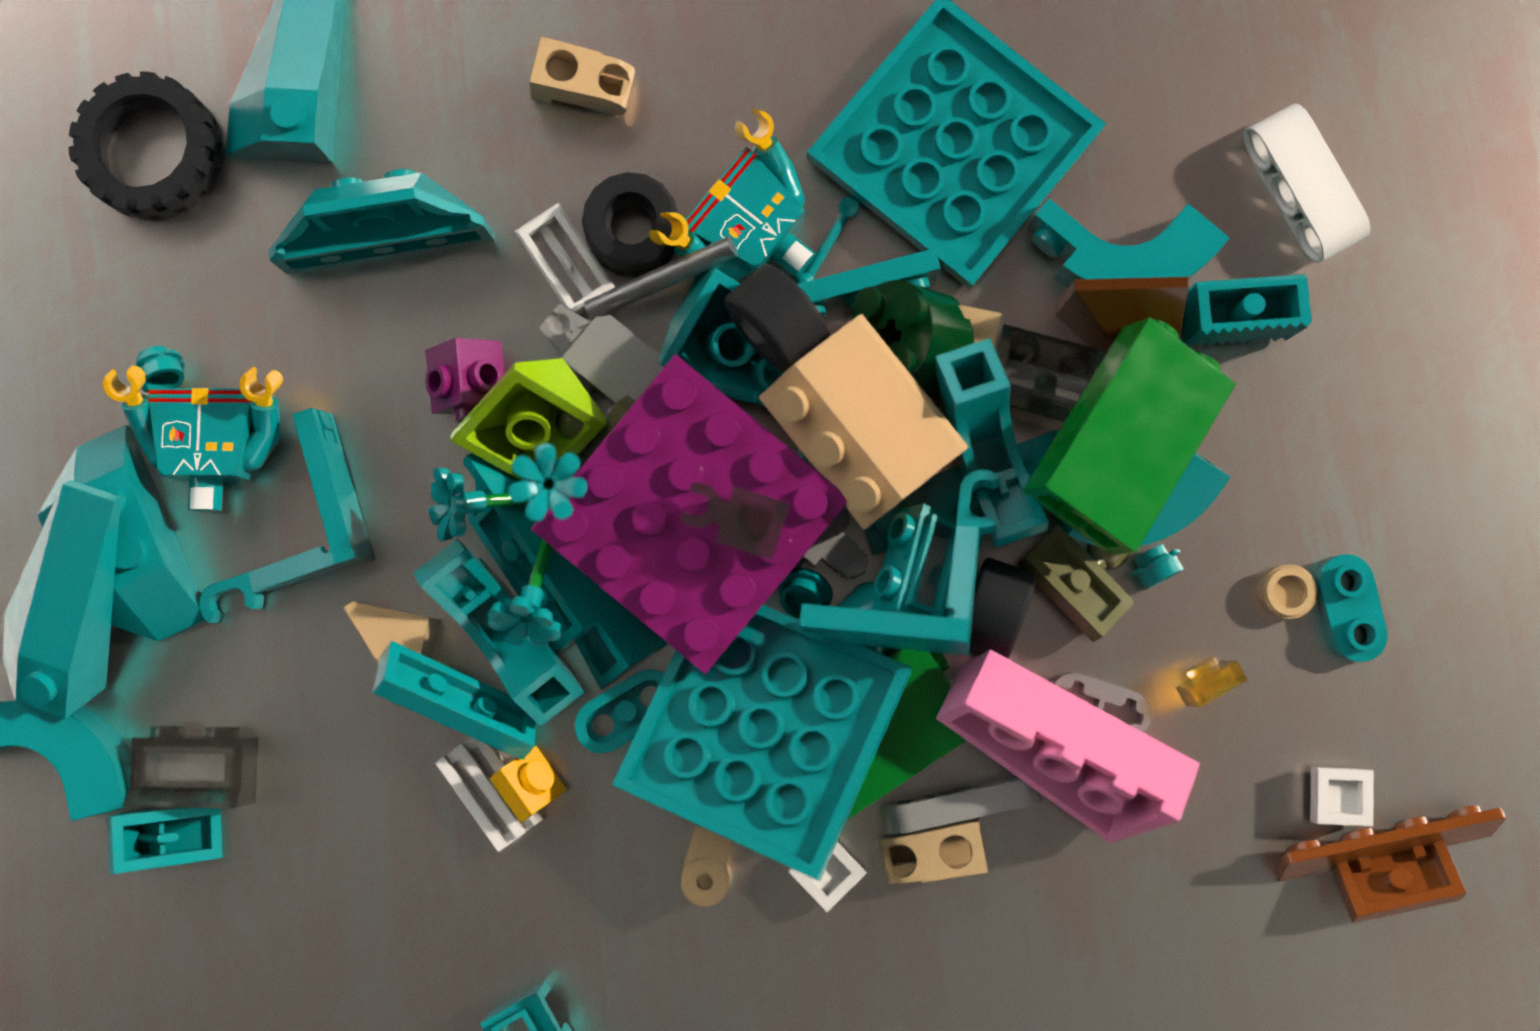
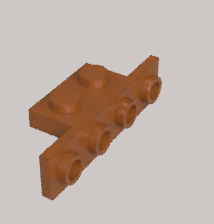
M1473 805L1457 809L1448 814L1447 819L1428 823L1425 817L1407 819L1396 824L1393 827L1394 830L1374 834L1370 828L1355 830L1343 835L1340 838V842L1320 846L1318 840L1303 841L1290 846L1286 850L1287 853L1283 855L1275 870L1278 882L1332 871L1352 923L1460 901L1467 893L1447 846L1491 837L1506 820L1502 808L1482 811L1480 806Z

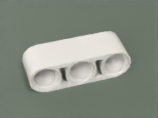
M1294 103L1244 130L1243 140L1250 159L1301 248L1312 261L1316 263L1323 262L1369 237L1371 231L1369 218L1306 109Z

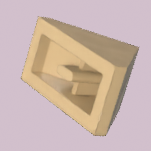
M351 602L343 607L378 664L382 652L391 641L432 659L441 619L360 602Z

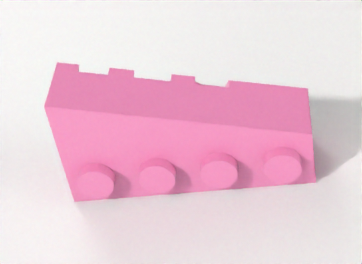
M988 650L960 666L936 717L941 723L1109 843L1180 821L1200 763L992 650Z

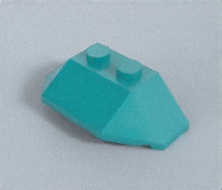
M396 169L386 172L383 179L363 181L360 178L354 177L340 178L331 182V187L315 189L270 247L268 253L270 262L286 274L489 242L494 241L493 230L480 213L422 172L416 173L411 169Z
M121 426L76 446L37 516L43 528L62 484L68 480L121 497L111 625L156 641H164L206 622L199 608L201 593L130 426Z

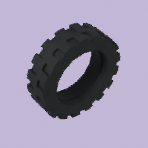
M140 71V76L135 77L130 73L115 76L116 82L109 85L103 82L92 91L95 95L89 102L84 99L76 110L80 113L77 123L71 122L69 136L73 138V146L68 147L70 160L78 166L75 173L81 183L87 186L95 197L126 216L134 215L140 220L154 221V216L170 219L179 216L178 210L184 207L190 210L200 203L198 197L204 191L209 193L216 183L212 179L215 171H221L223 165V157L219 154V147H224L221 132L215 127L217 121L213 114L189 89L184 88L178 81L168 76L161 79L154 72ZM163 108L176 113L185 125L187 144L182 160L173 172L153 185L133 187L117 180L110 169L108 149L113 133L127 117L144 109Z

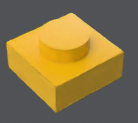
M534 746L523 760L519 758L514 759L489 778L520 823L567 791V788L537 746Z

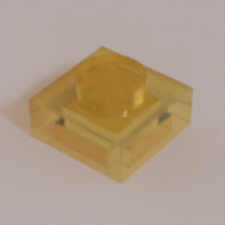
M1212 656L1187 669L1185 673L1189 679L1175 688L1186 706L1201 708L1246 682L1248 679L1237 660H1221L1217 662L1216 658Z

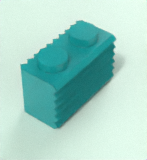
M1305 274L1195 282L1192 287H1189L1182 322L1184 343L1189 347L1197 343L1201 347L1205 343L1212 346L1216 342L1223 345L1228 341L1233 345L1237 341L1244 344L1248 340H1251L1253 343L1259 339L1266 342L1270 338L1277 341L1281 337L1285 341L1307 328L1312 322L1308 279Z

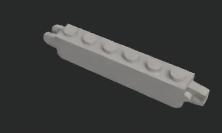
M559 303L539 327L542 333L563 355L561 358L566 361L589 395L592 397L597 392L612 404L607 411L609 415L617 402L625 396L629 395L637 401L664 368L658 364L660 355L611 315L597 316L590 322ZM845 506L795 567L800 568L806 562L814 569L821 560L834 572L841 573V577H846V580L852 579L854 581L860 575L867 573L866 568L870 561L867 558L868 554L864 553V549L860 550L859 545L844 533L850 523L849 511Z

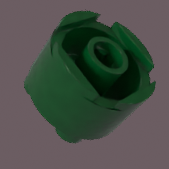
M891 280L881 283L874 288H864L855 298L854 314L851 320L862 314L931 400L940 397L936 376V356L974 343V330L971 321L964 318L959 308L962 305L956 298L906 281Z

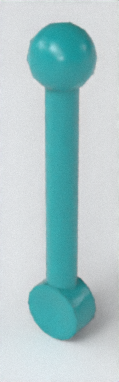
M845 197L840 201L838 217L805 272L798 278H794L796 284L813 280L847 220L854 219L858 215L859 202L854 197Z

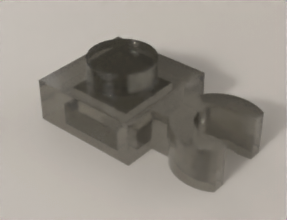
M703 483L691 484V491L703 494L708 499L709 508L704 515L698 517L682 512L680 519L684 523L692 527H706L712 523L721 525L716 542L773 560L791 504L734 486L730 500L727 502L721 500L720 495L713 487Z

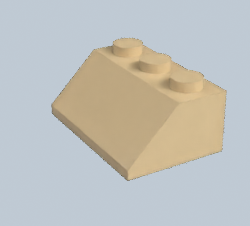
M862 314L855 317L797 361L758 397L813 467L841 491L847 501L845 507L864 530L968 448V445Z

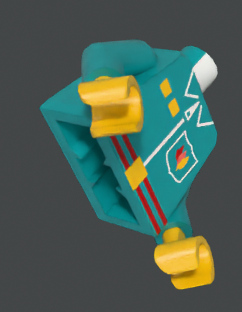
M751 109L753 115L759 121L756 133L750 135L745 124L738 121L735 124L734 130L740 139L755 144L754 152L746 146L686 219L676 212L660 213L672 226V232L668 238L658 230H650L649 236L655 244L674 246V252L680 257L730 236L736 246L738 256L713 268L718 269L732 279L739 280L746 275L750 276L760 266L771 265L775 261L795 278H798L816 255L813 250L795 237L804 224L805 211L803 207L805 196L794 164L778 139L772 136L774 123L771 116L767 112Z
M132 365L126 371V376L131 386L123 385L119 381L117 372L114 369L109 371L102 382L103 390L107 396L115 401L123 402L121 408L130 428L151 465L158 469L160 476L177 481H189V511L221 512L223 507V482L252 481L255 471L263 467L282 437L279 402L272 395L282 386L283 377L276 370H272L266 375V387L257 380V368L253 366L240 378V388H148V396L141 394L139 391L143 387L146 377L142 368Z

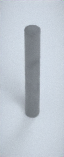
M727 236L584 302L585 310L591 320L597 316H606L737 257L736 246L731 237Z

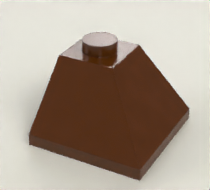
M1188 277L1075 279L1055 304V315L1102 359L1106 356L1123 327L1149 317L1163 321L1173 327L1179 335L1178 339H1180L1188 293Z

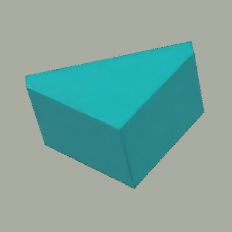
M220 803L140 808L107 816L108 873L119 874L223 858Z

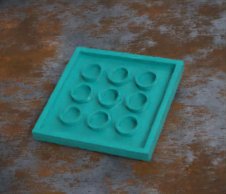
M935 0L809 148L806 159L918 249L925 251L935 248L940 266L971 290L1103 131L1106 123L951 0Z
M762 605L706 674L675 650L611 785L820 882L906 687L912 669L911 666L860 645L806 640L799 627L800 620Z

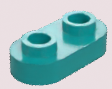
M1343 554L1325 559L1316 568L1313 578L1317 586L1316 600L1327 644L1330 650L1342 660L1348 662H1367L1373 660L1383 652L1388 640L1387 627L1373 572L1363 559L1355 555ZM1345 571L1354 578V586L1350 591L1345 590L1340 582L1341 576ZM1358 625H1362L1367 631V639L1362 645L1354 639V630Z
M653 669L637 672L583 705L577 713L574 726L575 734L582 746L591 752L609 753L633 740L648 709V706L642 702V691L648 686L658 688L664 672ZM601 714H606L613 719L614 729L609 735H602L595 728V720Z

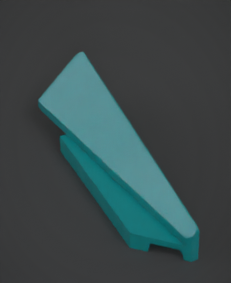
M473 453L466 455L463 459L464 467L469 470L475 479L476 491L482 490L485 495L509 493V486L521 481ZM527 505L486 507L485 512L467 514L469 523L520 597L522 588L529 584L541 542V537L531 530L537 521H533L526 516L525 510ZM552 547L540 588L544 592L540 608H545L553 613V621L561 624V635L559 640L549 641L555 652L558 653L576 642L596 683L602 690L667 645V642Z

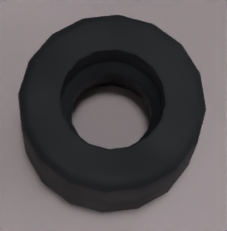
M625 172L608 177L593 189L584 204L582 226L591 252L603 267L620 276L637 278L669 263L675 253L674 246L655 244L650 239V236L639 243L632 245L624 244L613 235L612 221L614 217L624 209L631 207L642 208L652 217V230H658L668 238L672 232V226L660 213L678 212L674 198L662 183L646 174Z
M772 265L760 266L728 294L725 299V307L738 330L767 362L782 373H785L792 365L830 337L826 321L810 298L790 277Z
M990 557L984 560L975 582L969 655L977 657L988 650H992L1009 659L1033 595L1037 578L1034 573Z

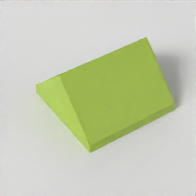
M563 358L516 362L451 433L450 441L522 481V477L515 474L512 470V463L518 456H526L534 462L536 461L535 450L537 446L544 443L553 445L556 459L558 460L569 452L577 456L606 426V417ZM560 408L584 422L583 429L573 439L564 438L557 430L556 414Z

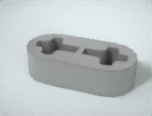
M1067 672L1051 680V683L1065 689H1071L1074 681L1079 683L1078 693L1095 699L1093 706L1103 710L1105 703L1123 706L1126 699L1131 701L1130 710L1137 713V720L1135 723L1126 722V724L1143 733L1147 731L1151 724L1152 711L1150 704L1144 696L1133 690L1080 673Z

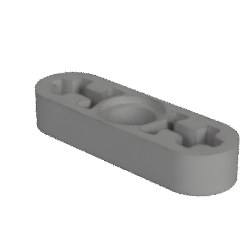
M1010 776L884 804L880 808L886 835H897L1030 807L1041 803L1042 796L1017 776Z

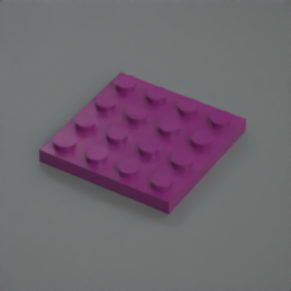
M674 354L574 476L586 481L587 491L583 497L569 498V502L573 507L571 516L564 520H559L550 509L541 521H537L531 530L706 674L844 508L847 501L835 485L679 356Z

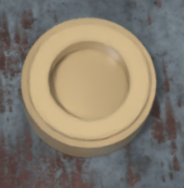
M1290 564L1271 568L1261 577L1257 588V595L1262 608L1271 616L1279 619H1295L1304 616L1313 608L1317 599V586L1312 575L1304 568Z

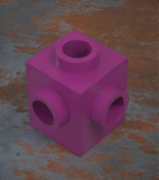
M453 338L425 350L427 365L425 385L430 395L431 413L454 414V422L461 423L505 374L501 341Z

